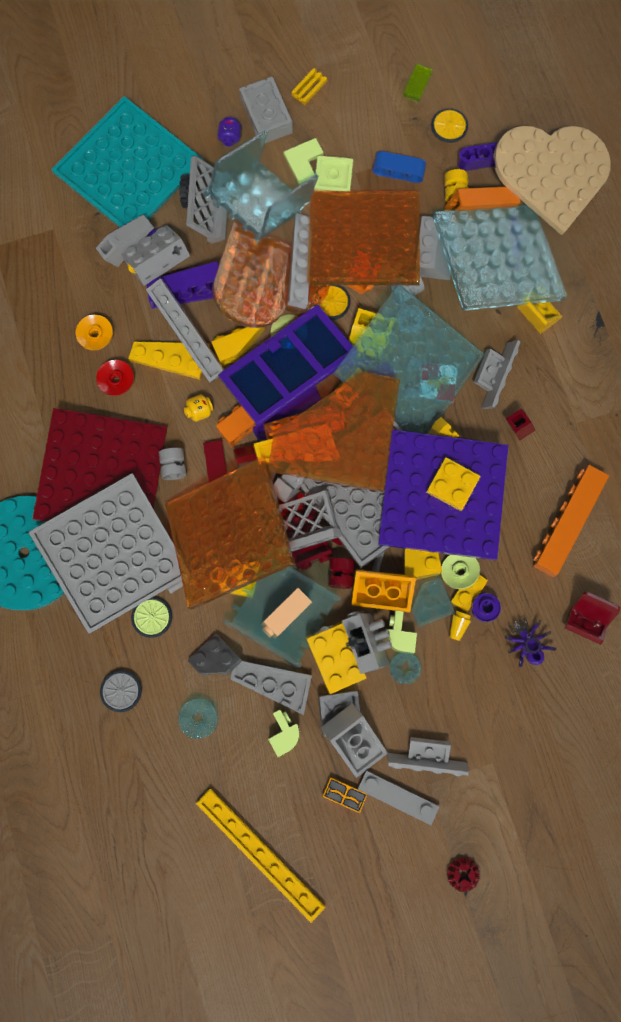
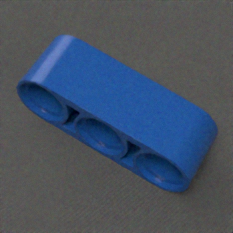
M379 151L375 155L372 171L379 176L420 183L424 178L426 162L420 158Z

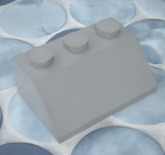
M422 216L414 270L420 277L450 280L456 229L441 218Z

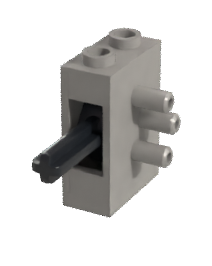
M364 611L348 614V618L342 620L348 636L346 646L351 647L360 673L364 674L389 666L385 650L392 648V643L389 640L385 642L381 640L390 637V633L388 630L381 632L377 630L385 626L384 621L381 619L374 622L372 613H365Z

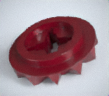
M458 858L449 865L447 878L454 889L460 892H469L476 888L480 880V870L472 860ZM459 868L464 872L469 869L467 876L470 881L464 878L459 881L461 875L457 869Z

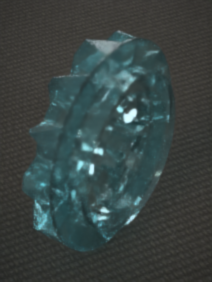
M400 653L392 659L390 674L398 683L411 684L420 676L421 664L413 654ZM406 660H408V667L414 671H407L403 677V670L397 668V666H403Z

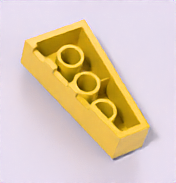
M403 549V575L416 576V580L438 576L443 572L438 553Z

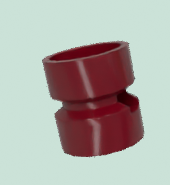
M331 558L329 570L332 574L328 577V587L352 589L354 577L351 573L354 572L355 561L346 558Z

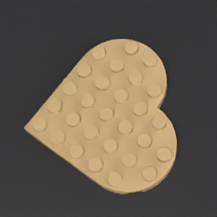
M531 126L513 128L500 139L494 150L493 157L496 164L495 171L501 182L561 235L565 233L604 185L611 168L608 150L601 139L590 130L577 126L561 128L551 136L542 129Z

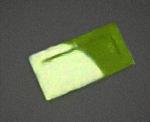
M416 64L403 96L420 102L433 70Z

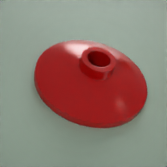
M121 360L105 362L98 369L96 375L98 387L103 393L110 396H119L126 393L134 381L131 367ZM114 378H119L117 383L113 382Z

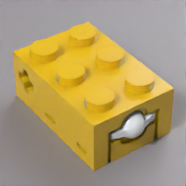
M338 622L335 626H324L319 631L313 633L314 635L310 634L305 637L329 694L366 679L365 673H360L351 647L346 646L348 636L343 622Z

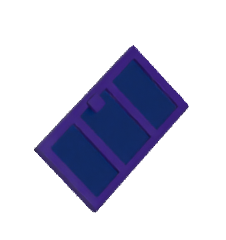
M317 304L218 374V376L254 421L255 425L259 427L359 354Z

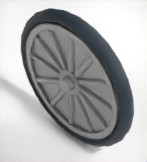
M125 670L110 673L105 677L100 687V697L103 704L114 712H126L133 709L139 702L142 693L139 679L133 673Z

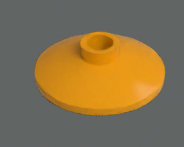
M89 315L78 323L75 332L76 339L85 349L100 350L110 343L113 336V328L105 317ZM94 333H99L97 337H92Z

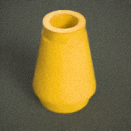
M456 611L455 615L452 616L449 637L460 641L471 623V616Z

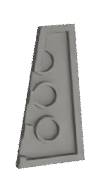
M244 661L232 671L231 680L304 715L311 675Z

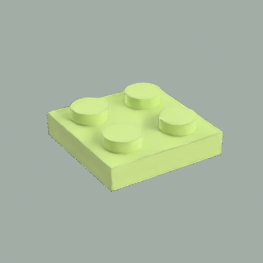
M318 156L314 192L350 195L353 159Z

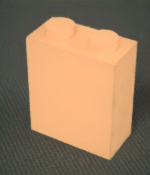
M297 588L261 624L263 626L262 631L269 638L272 636L276 638L312 601Z

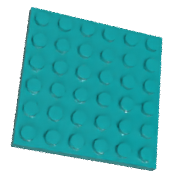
M124 96L51 170L53 174L120 228L142 215H145L150 220L177 192L180 186V176L182 174H190L191 157L197 156L201 160L203 158Z

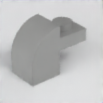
M292 462L283 476L274 483L272 493L284 503L294 501L301 493L302 489H300V486L309 474Z

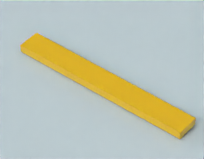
M209 789L196 803L311 923L326 908L212 789Z

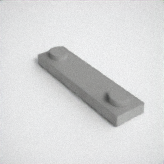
M368 771L365 772L358 787V790L429 825H432L439 806Z

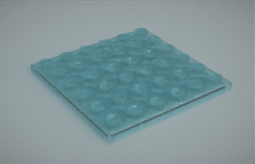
M520 205L434 212L432 217L463 310L522 305L529 302L562 301L566 299L567 294L538 214L529 206Z
M398 284L333 374L380 412L386 409L397 425L404 431L428 434L435 421L444 414L485 354Z

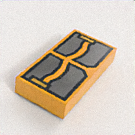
M330 777L323 797L360 813L368 794Z

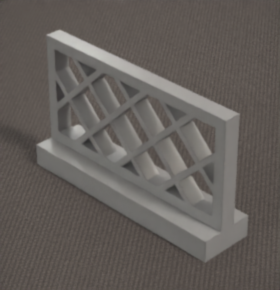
M197 156L191 157L186 226L206 236L207 241L213 244L225 240L230 173L226 170L218 171ZM197 165H199V167H200V169H201V171H202V174L199 173V171H198V169H197ZM202 176H204L208 186H205ZM196 180H197V182H198V184H199V186H200V188H201L200 191L198 190V188H197V186H196ZM201 193H203V195H204V197H205V199H206V201H207L206 203H204V201H203V199H202V197H201V195H200ZM195 197H196V199H197V201H198V204H199V206H200L199 208H197V206H196V204H195ZM200 210H202L206 219H202V216L199 212ZM194 215L199 224L193 222Z
M326 490L256 513L265 547L263 550L264 557L273 558L342 536L340 529H337L330 498ZM323 496L325 504L321 510L314 506L317 498ZM301 503L308 505L304 515L296 511ZM285 508L291 511L287 521L279 517ZM312 508L320 512L315 522L307 518ZM270 514L274 517L270 526L265 524L263 515ZM294 514L302 518L298 528L290 523ZM323 515L329 518L331 526L324 528L319 525ZM277 519L285 523L281 532L273 529ZM305 521L313 524L309 533L301 530ZM288 526L296 530L292 538L284 536ZM271 531L278 535L276 542L270 544L268 539Z

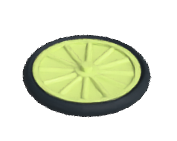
M152 597L134 607L131 622L136 632L140 635L155 638L161 636L169 629L172 622V611L164 600Z

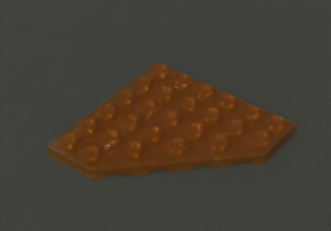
M362 372L276 430L273 434L267 472L383 492L400 379Z

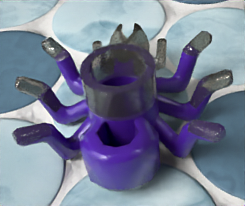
M524 618V622L519 619L520 625L517 621L514 622L513 626L516 631L509 625L512 633L521 636V639L505 636V639L511 642H522L521 645L508 650V653L511 654L522 648L523 651L519 657V667L523 665L525 654L530 664L539 665L543 663L545 657L541 650L556 651V647L542 646L539 641L551 635V631L536 638L532 637L542 620L537 621L529 635L527 634L529 624L526 618Z

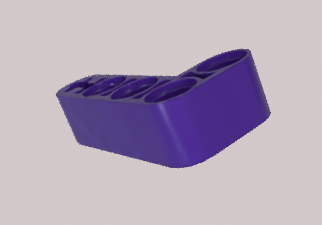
M498 142L463 148L459 153L458 168L470 171L496 166L495 158L493 157Z

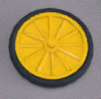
M447 108L435 114L431 122L433 134L439 140L453 143L461 140L466 135L468 121L462 112Z
M327 284L316 290L312 298V305L314 307L318 304L330 320H335L343 317L348 312L351 299L348 292L340 285Z

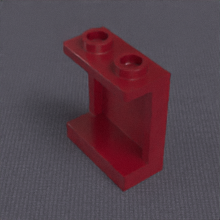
M311 511L307 518L315 522L318 517L316 511ZM300 516L296 517L290 523L298 528L302 518ZM305 521L301 530L309 533L313 524ZM285 523L279 524L280 530H282ZM288 526L284 536L292 538L296 530ZM325 541L292 551L290 554L296 569L301 568L303 571L311 568L315 562L324 563L330 560L333 552L328 542Z

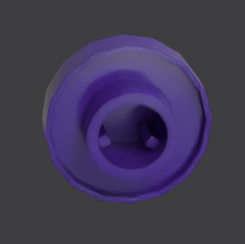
M484 593L474 598L471 610L477 620L490 622L499 616L501 605L496 596Z

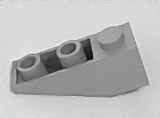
M142 215L108 234L96 249L105 261L119 267L124 261L121 254L127 248L141 242L154 226L145 215Z

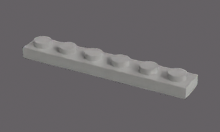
M296 213L293 222L287 305L306 309L308 305L313 217Z
M160 278L148 287L146 291L207 380L211 383L225 369L164 280Z

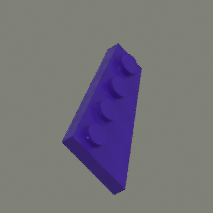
M314 386L263 424L325 406ZM263 424L253 428L258 442L266 440Z

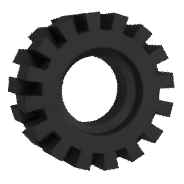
M182 174L180 176L179 196L181 197L182 208H188L190 174ZM196 180V186L200 191V186ZM195 197V204H196V206H197V208H198V207H199V204H198V201H197V199H196V197Z

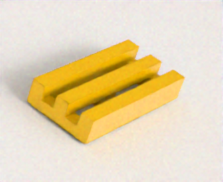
M313 68L293 89L291 95L303 105H306L325 85L327 77H323L320 72L317 73V70ZM318 80H320L318 84L304 98H302L305 95V93L308 92Z

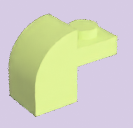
M396 610L394 615H390L389 626L392 627V630L385 629L390 633V637L385 638V640L391 641L392 649L397 652L414 654L417 633L401 631L404 611Z
M278 710L273 714L282 732L268 740L277 757H280L293 749L297 744L299 728L297 724L289 727L288 724L291 720L286 711L282 713L281 710Z

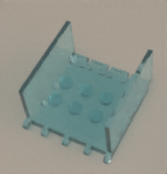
M263 131L215 162L210 186L203 193L206 198L211 196L217 201L215 204L217 208L223 206L230 213L228 217L231 220L234 218L238 219L243 224L242 229L244 231L249 229L256 235L254 237L256 242L293 218L296 213L303 211L304 206L311 199L319 177L315 174L292 190L284 182L280 183L281 180L271 171L267 172L268 169L258 161L260 160L268 132Z
M263 556L261 560L267 563L266 568L262 574L253 572L252 575L257 577L258 581L251 591L246 588L242 590V592L248 595L241 608L236 605L232 606L238 613L232 623L224 619L223 624L295 668H300L302 664L299 662L305 652L300 650L299 647L302 646L308 649L309 645L305 637L312 634L309 632L310 629L315 632L319 631L325 618L319 615L320 612L327 616L333 605L338 603L341 598L274 556L271 559ZM299 588L312 603L279 636L269 638L262 631L263 626L261 624Z

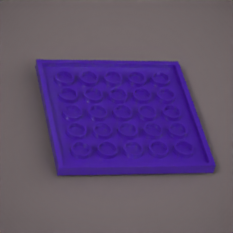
M392 430L378 545L496 561L498 558L508 445ZM445 458L481 476L462 511L426 493Z

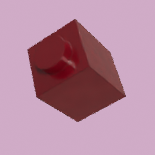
M522 408L506 418L519 441L536 431Z

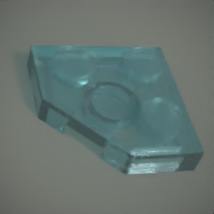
M440 577L423 583L419 589L411 609L418 628L455 614Z

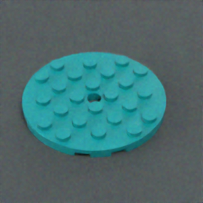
M18 496L0 502V607L10 610L30 611L39 609L55 602L65 594L29 534L31 530L45 523L32 519L36 502L35 496ZM22 548L29 549V555L26 558L20 557Z

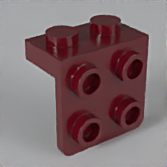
M584 592L570 609L564 628L601 645L604 642L608 625L619 614L621 608L613 602L600 598L593 593Z

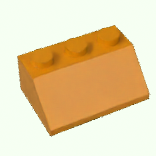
M356 570L352 591V605L410 612L416 576Z

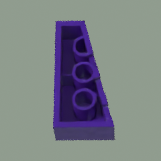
M217 261L155 278L146 284L148 288L160 278L163 279L179 304L224 297ZM148 294L149 303H150V305H151V308H152V309L158 308L157 305L155 304V302L152 300V298H151L150 295Z

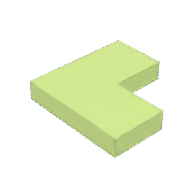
M316 138L284 151V156L298 184L315 178V173L309 162L317 159L318 156H323V151Z

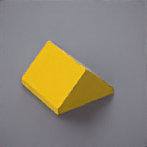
M540 290L523 295L517 306L540 334L563 317Z

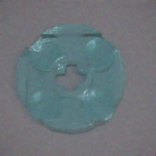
M204 699L188 701L183 705L178 715L180 729L186 736L193 739L206 738L215 731L219 720L214 705ZM201 713V718L204 719L203 723L199 722L197 725L195 724L193 716Z

